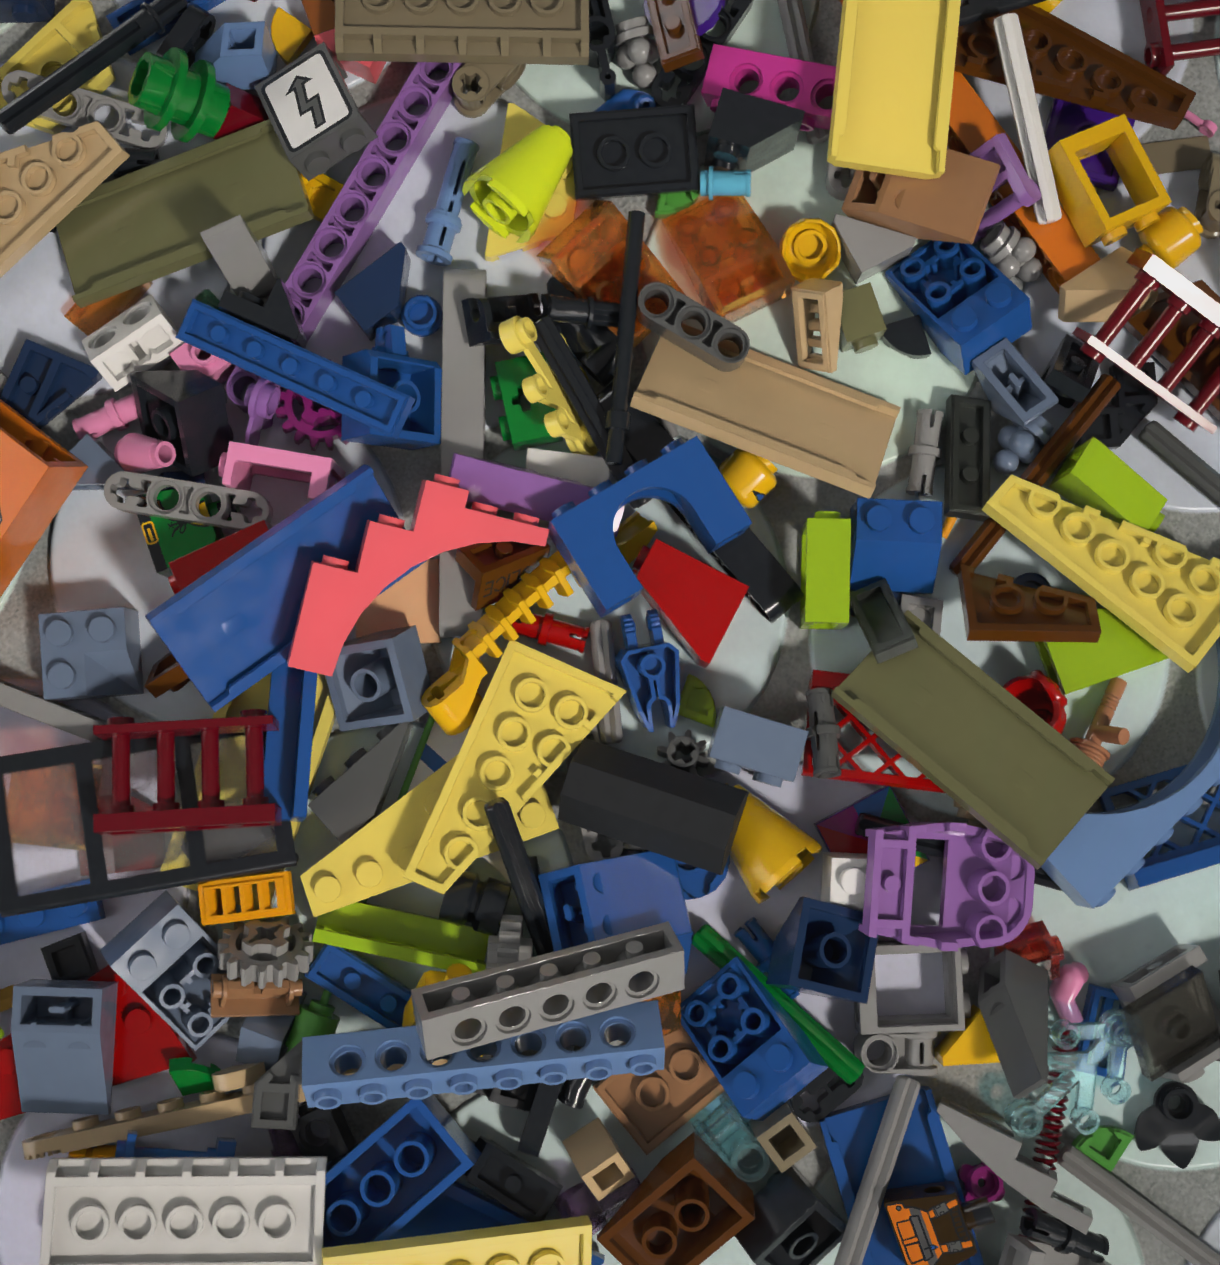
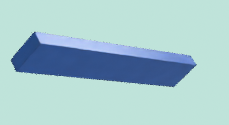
M192 299L175 337L395 439H398L415 402L414 398L195 299Z

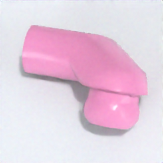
M1080 962L1063 965L1056 973L1049 987V995L1063 1027H1071L1084 1020L1075 998L1081 990L1083 983L1087 982L1089 973L1087 968Z

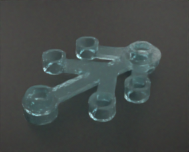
M1109 1009L1101 1015L1098 1022L1071 1023L1067 1019H1060L1053 1023L1050 1028V1038L1063 1050L1075 1048L1080 1040L1095 1041L1085 1051L1048 1053L1047 1064L1049 1072H1063L1033 1101L1021 1098L1019 1100L1015 1099L1007 1105L1004 1112V1120L1017 1136L1022 1138L1037 1136L1043 1129V1117L1075 1086V1104L1069 1115L1070 1123L1081 1134L1089 1135L1094 1133L1100 1125V1117L1093 1110L1097 1066L1107 1055V1077L1101 1082V1093L1115 1105L1123 1104L1130 1098L1131 1086L1124 1080L1127 1050L1137 1043L1141 1035V1023L1138 1017L1127 1009ZM1070 1029L1069 1035L1064 1039H1060L1062 1033ZM1120 1085L1119 1090L1111 1094L1113 1088ZM1089 1115L1087 1121L1080 1124L1081 1119L1084 1116Z

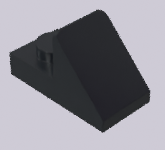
M281 278L277 279L264 307L265 302L248 292L241 291L239 296L226 290L224 291L218 307L224 313L305 349L308 342L290 293Z
M1066 334L1040 378L1058 397V404L1069 409L1075 401L1082 403L1090 392L1099 363L1079 350L1083 345L1082 342Z

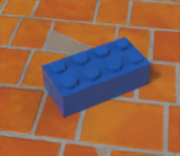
M434 1095L422 1100L410 1099L326 1172L323 1248L390 1239L476 1163L482 1153Z

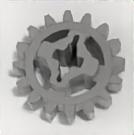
M502 914L499 936L489 935L486 970L532 958L533 938H523V915Z
M286 916L279 921H274L273 917H268L260 921L253 919L246 924L240 921L234 922V930L224 929L222 939L218 940L219 969L227 970V979L229 980L241 977V986L244 987L252 981L258 982L259 989H264L267 982H273L278 988L282 987V982L285 978L296 982L298 981L299 972L308 973L309 962H313L314 943L312 942L311 932H303L302 923L289 925V917Z

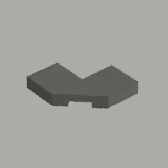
M302 1040L254 1082L251 1128L296 1130L300 1087L302 1085Z

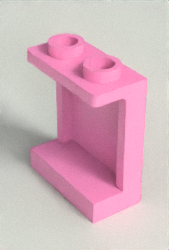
M229 441L228 451L221 454L218 465V475L222 478V484L226 487L250 491L253 476L262 475L310 483L307 498L311 501L345 478L346 474L333 458Z

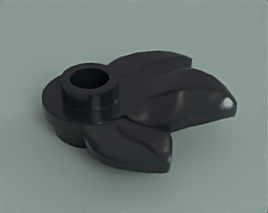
M1169 1081L1157 1089L1153 1105L1139 1114L1134 1131L1136 1146L1140 1151L1151 1150L1159 1146L1171 1162L1184 1169L1194 1157L1199 1139L1204 1141L1220 1140V1119L1212 1108L1198 1102L1197 1096L1191 1087L1179 1081ZM1174 1095H1179L1180 1105L1176 1109H1170L1168 1106L1169 1099Z

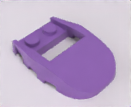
M917 822L865 829V836H868L863 922L862 924L859 923L858 930L868 937L877 938V935L893 938L903 944L938 948L941 951L958 952V948L978 946L979 948H988L1011 942L1020 935L1029 922L1033 908L1035 868L988 828H980L967 825V823ZM917 838L945 840L939 925L911 924Z

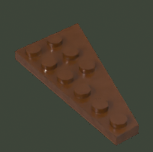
M965 0L962 1L961 6L966 5ZM1030 5L1007 12L1016 13L1019 16L1035 93L1119 116L1125 114L1127 118L1171 130H1176L1183 120L1196 92L1039 7ZM1003 14L958 27L954 71L1006 85L993 26L994 19Z

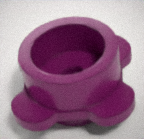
M983 1161L973 1166L963 1164L959 1167L958 1178L963 1181L965 1187V1202L987 1196L989 1202L1002 1200L1005 1194L1003 1180ZM981 1178L984 1180L982 1187L978 1185V1180Z

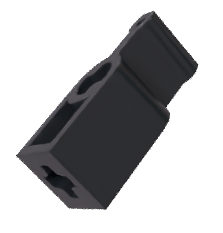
M589 0L591 16L589 14L588 66L598 68L600 96L606 102L616 94V74L609 66L615 56V26L608 0ZM601 39L603 44L593 45L591 41Z

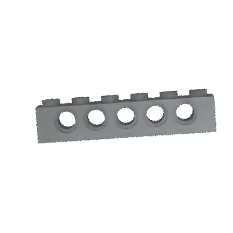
M668 921L411 989L416 1030L426 1060L684 990V949Z

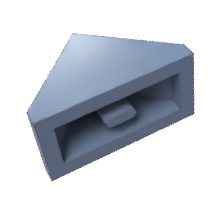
M1007 338L972 360L971 365L988 400H991V407L994 413L1019 425L1025 426L1059 401L1058 397Z
M88 434L69 451L88 466L73 490H104L106 480L112 474L124 471L116 462L114 455L99 440ZM127 481L125 488H118L117 490H136V489L130 487V486H129V481Z
M302 992V996H299V1006L304 1003L307 993ZM296 1015L246 1017L241 1026L235 1061L243 1064L264 1062L265 1071L267 1072L284 1056L287 1048L285 1042Z

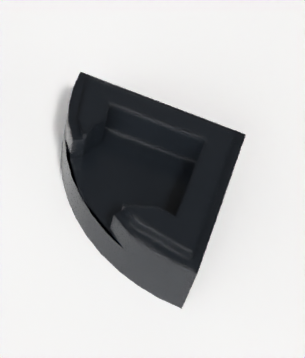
M919 315L886 324L887 330L881 339L888 347L912 359L927 358L932 354Z

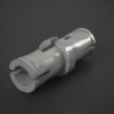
M932 409L917 410L914 444L908 449L911 465L908 486L906 487L907 494L915 495V492H918V496L928 497L933 495L932 489L936 461L941 459L942 450L938 448L941 424L944 413L935 410V413L931 414Z

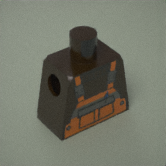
M953 1181L890 1188L886 1190L884 1196V1206L906 1265H957L977 1253L972 1229L995 1223L987 1196L962 1203Z

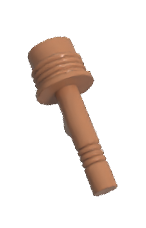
M1118 677L1110 679L1105 695L1101 699L1100 706H1098L1085 738L1072 737L1069 740L1102 768L1104 762L1109 760L1110 753L1101 746V743L1125 745L1130 738L1128 729L1109 726L1114 716V711H1116L1119 700L1127 686V682Z

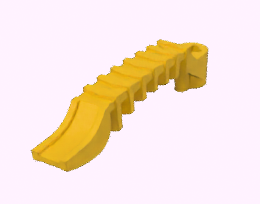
M637 511L620 524L617 537H615L616 544L628 564L638 556L643 545L647 546L658 530L653 520L645 519ZM558 550L549 558H542L539 561L540 565L531 573H524L520 576L522 580L512 589L507 588L502 592L504 596L495 605H488L485 608L486 613L477 622L472 621L468 624L469 630L460 639L455 637L451 641L454 645L449 670L429 686L421 698V704L447 735H457L465 731L472 724L483 700L477 690L482 678L488 674L479 658L484 653L493 658H499L503 654L495 640L500 635L508 641H515L519 638L512 624L518 618L526 624L535 622L536 618L529 609L534 603H537L543 609L551 608L554 603L547 592L553 587L559 595L569 597L573 594L574 591L566 579V576L570 573L578 586L581 587Z

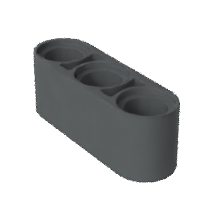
M652 282L640 291L637 300L636 316L644 327L717 370L730 372L739 368L744 362L750 348V339L747 333L740 327L667 284ZM650 298H659L665 302L667 310L662 314H652L646 309L644 303ZM687 319L697 320L703 327V333L698 336L687 335L683 331L681 323ZM724 340L733 341L739 348V355L734 358L723 356L718 349V343Z

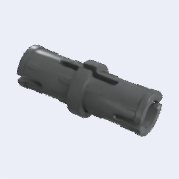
M823 687L806 691L809 713V727L806 729V731H809L807 740L811 741L813 777L819 779L834 778L842 774L837 740L841 737L840 726L836 725L834 700L831 697L833 689L830 690V688Z

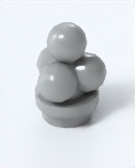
M647 16L622 21L615 25L617 32L615 44L620 47L616 53V61L622 69H634L632 72L633 81L638 87L649 88L657 77V71L652 64L659 59L656 41L651 39L654 36L653 27L648 24Z
M1004 223L995 225L981 241L980 249L985 253L984 257L994 264L1008 279L1016 274L1025 282H1034L1040 278L1043 267L1039 259L1033 257L1036 253L1035 242L1029 237H1020V231L1014 226L1008 227Z

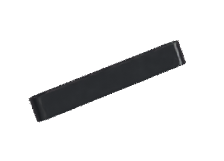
M613 382L596 395L605 412L610 411ZM629 388L627 412L631 413L630 432L625 433L624 445L635 463L642 459H646L648 463H651L661 457L660 451L675 440L653 415L630 407L634 392ZM666 502L670 506V508L676 513V515L682 520V522L688 527V529L693 533V535L699 540L691 525L689 524L685 516L680 512V510L672 504ZM750 528L742 535L710 553L728 576L749 586L745 596L770 623H774L804 597V593L798 584Z

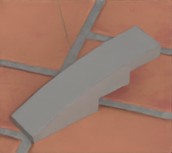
M941 1097L937 1112L981 1161L1004 1182L1039 1208L1083 1234H1087L1093 1220L1092 1210L1054 1191L1058 1181L1057 1172L1018 1154L1023 1144V1137Z

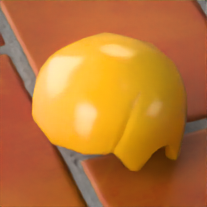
M802 218L791 224L783 233L780 239L778 258L786 274L800 283L810 278L825 279L839 265L842 249L841 240L835 227L822 219Z

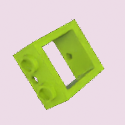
M817 511L814 518L806 519L802 528L800 589L803 591L804 597L800 600V629L842 630L849 624L851 519L840 518L841 513L837 511Z

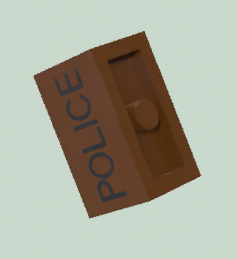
M511 541L477 543L457 548L455 560L475 580L471 607L477 611L498 602L504 596L502 593L507 588L512 589L522 580L520 576L524 573H531L540 565L539 561L542 558L549 557L551 546L547 542L546 546Z

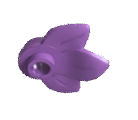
M260 378L257 383L249 385L244 397V406L248 408L249 415L245 444L258 446L261 430L272 427L273 415L278 408L281 391L284 387L264 378Z

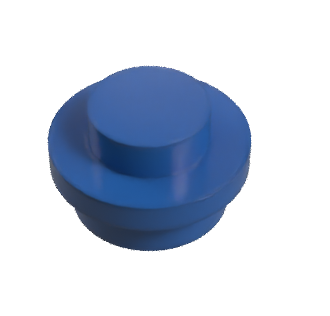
M417 295L410 298L404 304L401 318L408 332L418 337H427L437 332L441 327L443 311L440 304L434 298L428 295Z

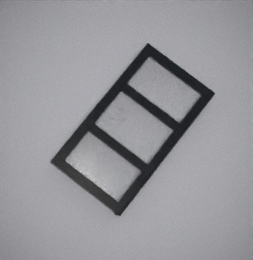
M263 731V750H264V752H265L266 731ZM245 732L219 734L220 799L225 800V806L242 805V798L247 797ZM201 735L176 736L175 802L180 803V809L198 808L197 801L202 800ZM156 738L130 739L131 805H135V812L153 811V804L157 803ZM101 740L0 756V914L2 918L297 866L299 855L295 852L291 821H282L281 826L102 836L94 833L93 814L108 813V806H112V740Z

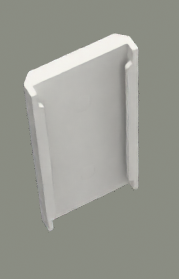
M327 1156L49 1159L45 1180L39 1265H322Z

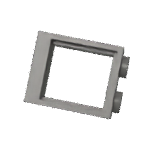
M877 941L875 955L942 952L945 1013L878 1016L874 959L867 1004L854 1002L855 1029L861 1035L965 1031V1018L971 1017L970 996L968 992H963L962 975H967L969 971L966 949L958 948V952L941 951L938 948L908 945L898 941Z

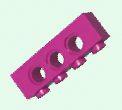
M713 44L701 94L707 107H710V110L715 113L723 88L739 92L740 87L745 82L757 81L759 83L758 87L747 95L805 111L800 131L811 132L814 130V127L830 130L832 108L823 109L819 107V103L825 97L833 96L836 66ZM788 88L799 90L796 98L791 101L779 99L780 94Z

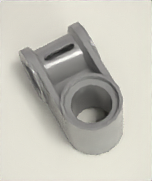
M858 1032L854 1038V1055L867 1069L874 1073L933 1076L938 1074V1067L933 1064L934 1038L938 1037V1032L861 1035ZM876 1040H882L885 1045L884 1053L878 1059L869 1060L867 1058L868 1046Z

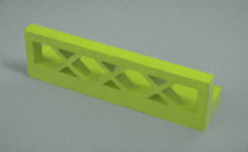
M359 901L318 916L312 942L445 970L452 964L460 963L468 966L472 973L486 970V962L484 960L489 935L474 931L471 925L457 926L438 920L439 918Z

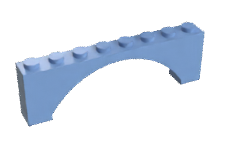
M1220 637L1216 640L1218 654L1216 703L1204 740L1193 759L1175 779L1150 797L1130 806L1111 811L1085 813L1041 866L1075 905L1094 909L1106 904L1116 892L1114 887L1124 877L1136 873L1145 863L1143 857L1154 846L1156 847L1166 842L1174 833L1172 827L1183 816H1188L1195 812L1203 803L1201 797L1211 787L1220 784Z

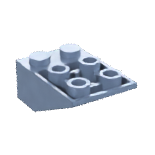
M167 890L100 950L109 966L195 1051L231 1018H211L210 975L227 974V970L219 969L218 944Z
M30 979L13 986L11 1037L22 1112L111 1114L118 982Z

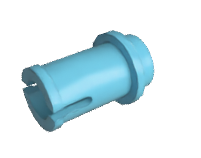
M709 166V170H701L700 196H708L709 200H713V196L751 197V169L714 170V166Z

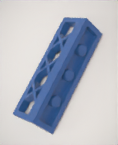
M287 661L271 672L268 715H273L279 721V731H266L264 791L265 797H269V804L275 803L281 807L282 821L303 822L307 817L317 673L288 667Z

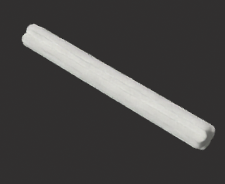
M1007 13L994 19L993 26L1025 171L1028 177L1038 185L1041 193V199L1033 204L1036 221L1039 225H1045L1060 220L1062 212L1019 16L1016 13Z

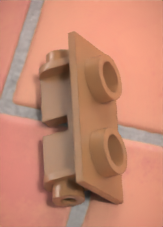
M211 974V1018L299 1015V996H302L303 991L302 979L298 978V981L294 982L285 978L283 979L282 987L279 988L273 982H267L264 989H259L258 982L252 981L244 987L241 986V977L229 980L227 979V974Z

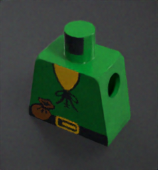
M176 489L160 491L157 496L158 506L162 510L174 508L179 500V494ZM146 494L135 496L146 500ZM210 494L205 495L199 503L200 513L205 517L216 515L221 508V500L212 502ZM231 496V512L241 513L240 508L233 504L235 497ZM231 512L229 514V517L227 518V521L232 520ZM137 514L156 573L165 577L173 575L168 564L169 562L224 538L221 527Z

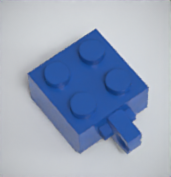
M389 324L377 328L375 347L372 346L371 350L364 349L342 356V366L414 398L415 402L398 439L342 414L341 441L405 450H416L441 444V367L434 361L409 357V353L406 351L405 327Z

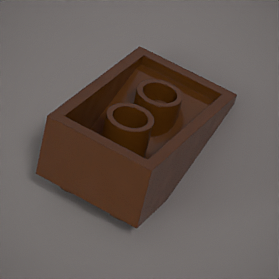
M693 1132L660 1160L597 1234V1240L622 1265H700L755 1219L753 1190Z

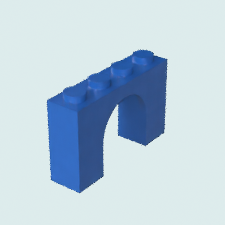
M698 436L687 442H684L682 438L671 442L660 451L662 456L651 463H648L646 459L638 461L624 472L625 478L615 484H612L610 480H606L588 492L589 499L577 506L573 501H570L551 514L553 519L547 528L550 529L548 535L600 618L635 599L643 589L620 552L614 537L613 524L615 515L626 504L642 498H656L672 504L685 516L708 554L742 535L752 524L749 516Z

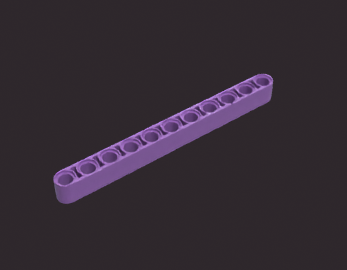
M417 62L376 131L378 138L371 141L366 147L286 281L285 285L290 293L295 310L298 314H301L300 323L307 342L334 299V292L343 284L454 97L452 89L453 76L465 63ZM437 70H443L448 73L441 80L429 78ZM415 105H425L427 107V110L421 115L414 116L408 113ZM395 139L406 141V145L398 151L387 149L388 145ZM374 174L386 176L382 184L378 186L366 184L370 176ZM356 208L365 210L360 220L354 222L345 220L349 211ZM334 243L344 245L339 255L335 257L325 256V251L329 245ZM313 278L322 279V285L318 291L313 293L304 292V286L309 280ZM235 366L228 378L226 393L235 405L248 414V408L244 406V401L241 400L242 389L251 383H257L262 377Z

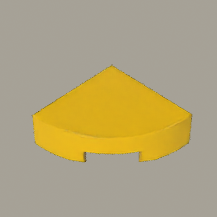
M278 7L272 19L271 37L280 58L288 65L300 56L314 37L312 29Z

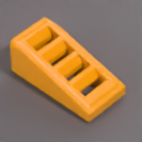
M291 871L198 883L200 917L203 926L296 914ZM275 881L277 907L271 908L269 882ZM252 884H257L259 910H254ZM239 886L241 912H236L234 887Z

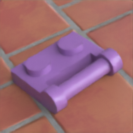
M1006 133L996 134L969 154L1000 165L1001 168L992 193L1007 182H1009L1013 190L1012 194L984 212L973 244L984 238L988 229L1022 206L1030 207L1041 199L1038 185L1028 177Z

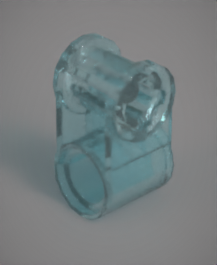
M723 1095L719 1099V1106L702 1121L696 1119L692 1125L710 1149L721 1157L739 1179L746 1182H757L768 1172L770 1166L769 1155L756 1139L746 1118H743L732 1101L726 1095ZM753 1148L760 1152L761 1158L758 1164L749 1168L740 1165L737 1158L742 1150Z

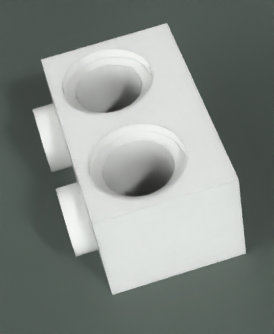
M151 294L81 340L90 362L115 392L131 382V373L148 371L184 344L183 341L175 338L178 333L175 324Z

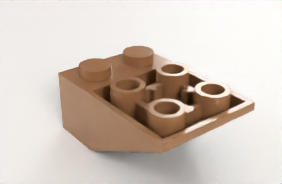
M947 148L945 173L940 178L924 180L856 170L841 209L849 218L913 236L916 239L973 244L1001 167L997 163Z

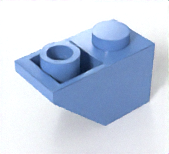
M265 21L223 23L195 53L194 64L198 60H207L213 63L216 69L217 82L224 85L228 83L241 90H254V86L276 73L278 55Z

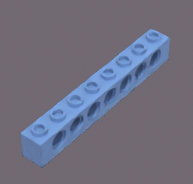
M658 1000L637 1002L431 1060H426L416 1025L302 1037V1089L308 1108L317 1107L330 1110L339 1107L341 1104L359 1102L376 1105L383 1103L387 1099L405 1097L413 1100H422L433 1094L442 1093L467 1095L479 1089L499 1088L502 1090H513L526 1084L543 1083L546 1085H558L566 1080L581 1078L603 1080L611 1075L627 1073L638 1076L649 1075L656 1070H664L665 1044ZM619 1040L625 1042L626 1044L622 1046H613L609 1043L612 1041ZM571 1045H578L582 1047L577 1051H569L565 1049L566 1047ZM526 1050L537 1051L536 1054L531 1056H525L521 1054L523 1051ZM485 1054L493 1056L491 1059L485 1061H480L476 1059L479 1056ZM439 1059L449 1060L443 1065H432L434 1061ZM403 1064L400 1069L387 1070L391 1065ZM359 1069L354 1074L342 1075L346 1070Z

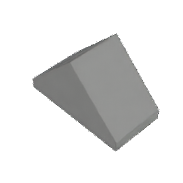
M839 214L835 215L831 226L835 227L841 240V259L855 284L902 261L909 255L916 241V237Z

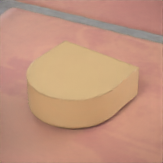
M264 1062L230 1066L213 1073L214 1090L226 1092L254 1084L266 1072Z

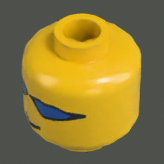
M739 448L717 467L740 504L748 509L755 507L777 484L774 473L778 469L769 460Z

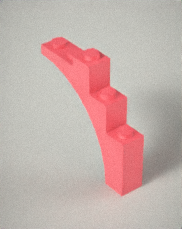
M434 474L433 481L422 480L410 530L403 529L405 520L379 514L377 522L367 520L355 571L348 569V560L323 555L322 562L311 561L287 659L288 667L332 676L343 644L362 612L386 586L413 566L445 551L477 543L512 541L546 546L550 529L538 527L540 518L514 512L513 520L496 516L498 507L474 501L471 509L465 508L469 491L458 488L459 479Z

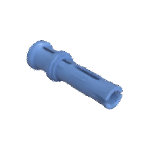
M457 137L454 139V146L436 207L426 215L425 222L428 224L423 244L417 246L415 253L420 259L438 266L451 265L453 257L450 251L455 234L460 233L462 228L461 219L458 216L464 199L462 192L463 184L471 175L474 161L480 148L476 142L467 138Z

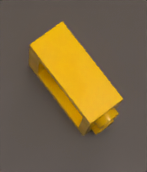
M1125 114L1061 139L1048 150L1058 198L1085 248L1102 241L1104 246L1113 244L1128 234L1127 230L1132 227L1135 228L1136 232L1146 229L1160 220L1158 213L1172 202ZM1104 150L1108 153L1135 204V207L1112 217L1107 213L1080 162Z

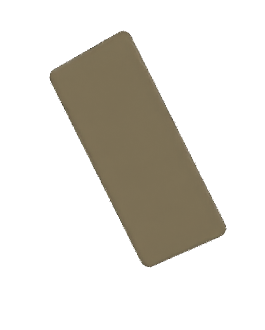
M1207 136L1141 144L1157 174L1201 169L1206 156L1210 153Z

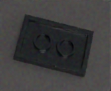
M694 104L569 114L576 201L700 191Z

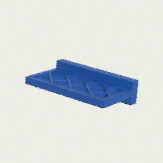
M1187 765L1107 788L1099 797L1103 812L1115 810L1111 799L1113 796L1125 793L1139 801L1150 797L1157 783L1163 781L1170 783ZM1220 784L1217 785L1212 796L1205 793L1201 797L1203 801L1209 804L1200 823L1187 816H1183L1179 820L1196 829L1190 844L1181 847L1167 840L1159 846H1154L1150 856L1145 858L1144 865L1133 875L1124 877L1128 891L1220 864V833L1206 826L1214 808L1220 809ZM1148 786L1145 794L1136 791V789ZM1203 833L1212 837L1211 839L1199 842ZM1162 845L1171 849V851L1158 854Z

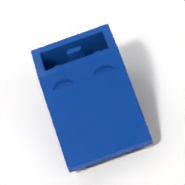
M930 240L885 272L886 278L913 315L920 316L923 329L939 351L965 376L974 370L971 365L972 360L1003 339L1007 338L1013 343L1032 329L1030 298L971 244Z
M649 851L578 864L538 875L554 952L668 921L676 936L692 933L675 859Z
M737 956L673 1009L678 1020L743 1118L764 1121L828 1068V1065L805 1032Z

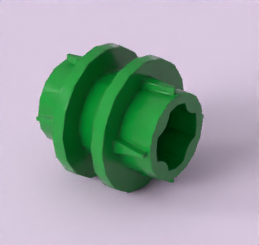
M172 47L163 57L151 52H146L142 55L130 81L128 101L130 105L144 110L146 128L153 131H161L170 121L173 138L180 142L188 143L197 133L210 138L217 134L228 112L230 89L228 86L216 81V69L213 63L207 60H198L188 69V56L186 52L180 48Z

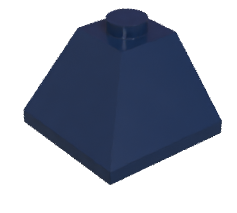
M800 897L773 942L766 984L805 994L867 1004L878 935L877 938L868 937L858 930L859 923L862 924L863 922L862 911L808 897Z

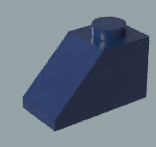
M401 241L334 292L341 305L370 341L375 339L377 328L389 324L399 326L398 320L401 319L402 308L406 300L411 262L408 252Z

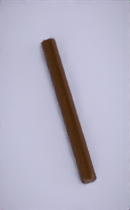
M1102 374L1082 403L1076 406L1019 478L1042 487L1119 391L1121 384L1111 375ZM991 517L986 519L951 562L949 570L958 577L960 564L972 566L976 569L1006 532V529Z

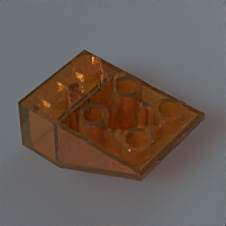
M713 196V200L706 198L662 220V224L703 306L734 323L790 296L791 287L794 286L795 279L776 242L744 196Z
M595 200L537 255V258L552 276L577 298L586 299L588 295L594 297V301L620 303L628 221L612 201ZM643 241L638 297L640 291L652 282L667 284L686 295ZM650 298L644 303L646 309L652 314H662L667 310L665 302L659 298ZM637 316L633 349L652 332L639 322ZM608 327L617 336L618 328Z

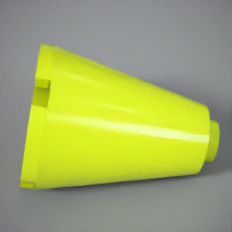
M541 125L474 172L464 182L463 195L465 196L470 192L474 200L469 207L488 228L499 236L506 239L511 233L520 237L516 241L517 243H524L529 241L535 234L573 154V148L570 144L571 139L566 131L556 125Z

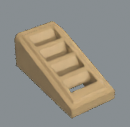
M810 278L791 287L798 367L833 373L837 370L843 284L840 281ZM815 313L819 314V318H815ZM819 331L821 336H815L813 332ZM812 347L822 348V354L812 353Z

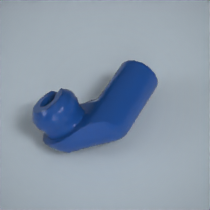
M622 89L593 112L656 107V102L649 93Z

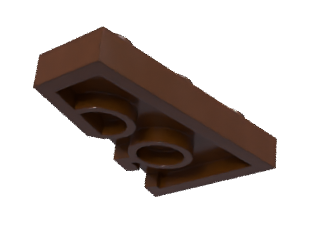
M960 564L958 580L967 641L1098 643L1102 631L1094 598L1042 585L1037 589L1013 583L1014 577L998 573L996 579L974 573L975 567Z

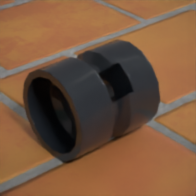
M465 870L445 892L438 920L457 926H463L466 922H470L474 931L497 936L501 926L502 914L505 913L512 884L492 877L483 882L480 881L478 873Z

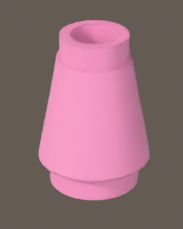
M129 433L117 442L114 449V457L124 471L142 474L172 465L176 458V451L174 446L168 441L139 433Z

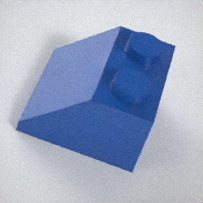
M857 498L850 508V591H856L886 578L893 592L933 594L942 546L943 502Z

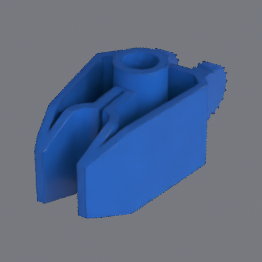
M656 609L646 611L645 621L651 643L641 645L637 643L636 626L631 615H622L620 620L625 648L620 649L615 657V662L624 688L627 690L626 693L631 707L645 730L654 732L651 705L658 698L661 703L666 726L674 728L680 708L679 650L669 642L664 641L660 617Z

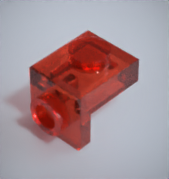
M1043 920L1027 924L1020 935L1014 940L994 947V956L1008 949L1034 964L1042 962L1045 969L1048 970L1051 980L1060 978V961L1065 959L1063 947L1057 935L1050 936Z

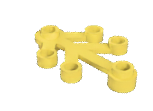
M515 316L499 324V336L505 349L514 355L523 351L537 374L522 380V390L525 397L530 403L539 402L557 409L544 416V424L550 436L553 438H565L571 453L596 455L598 452L597 447L551 367L548 366L534 343L537 340V331L531 319ZM580 367L581 370H582V372L584 373L586 379H587L588 382H589V379H588V376H587L586 372L584 371V369H583L582 367Z

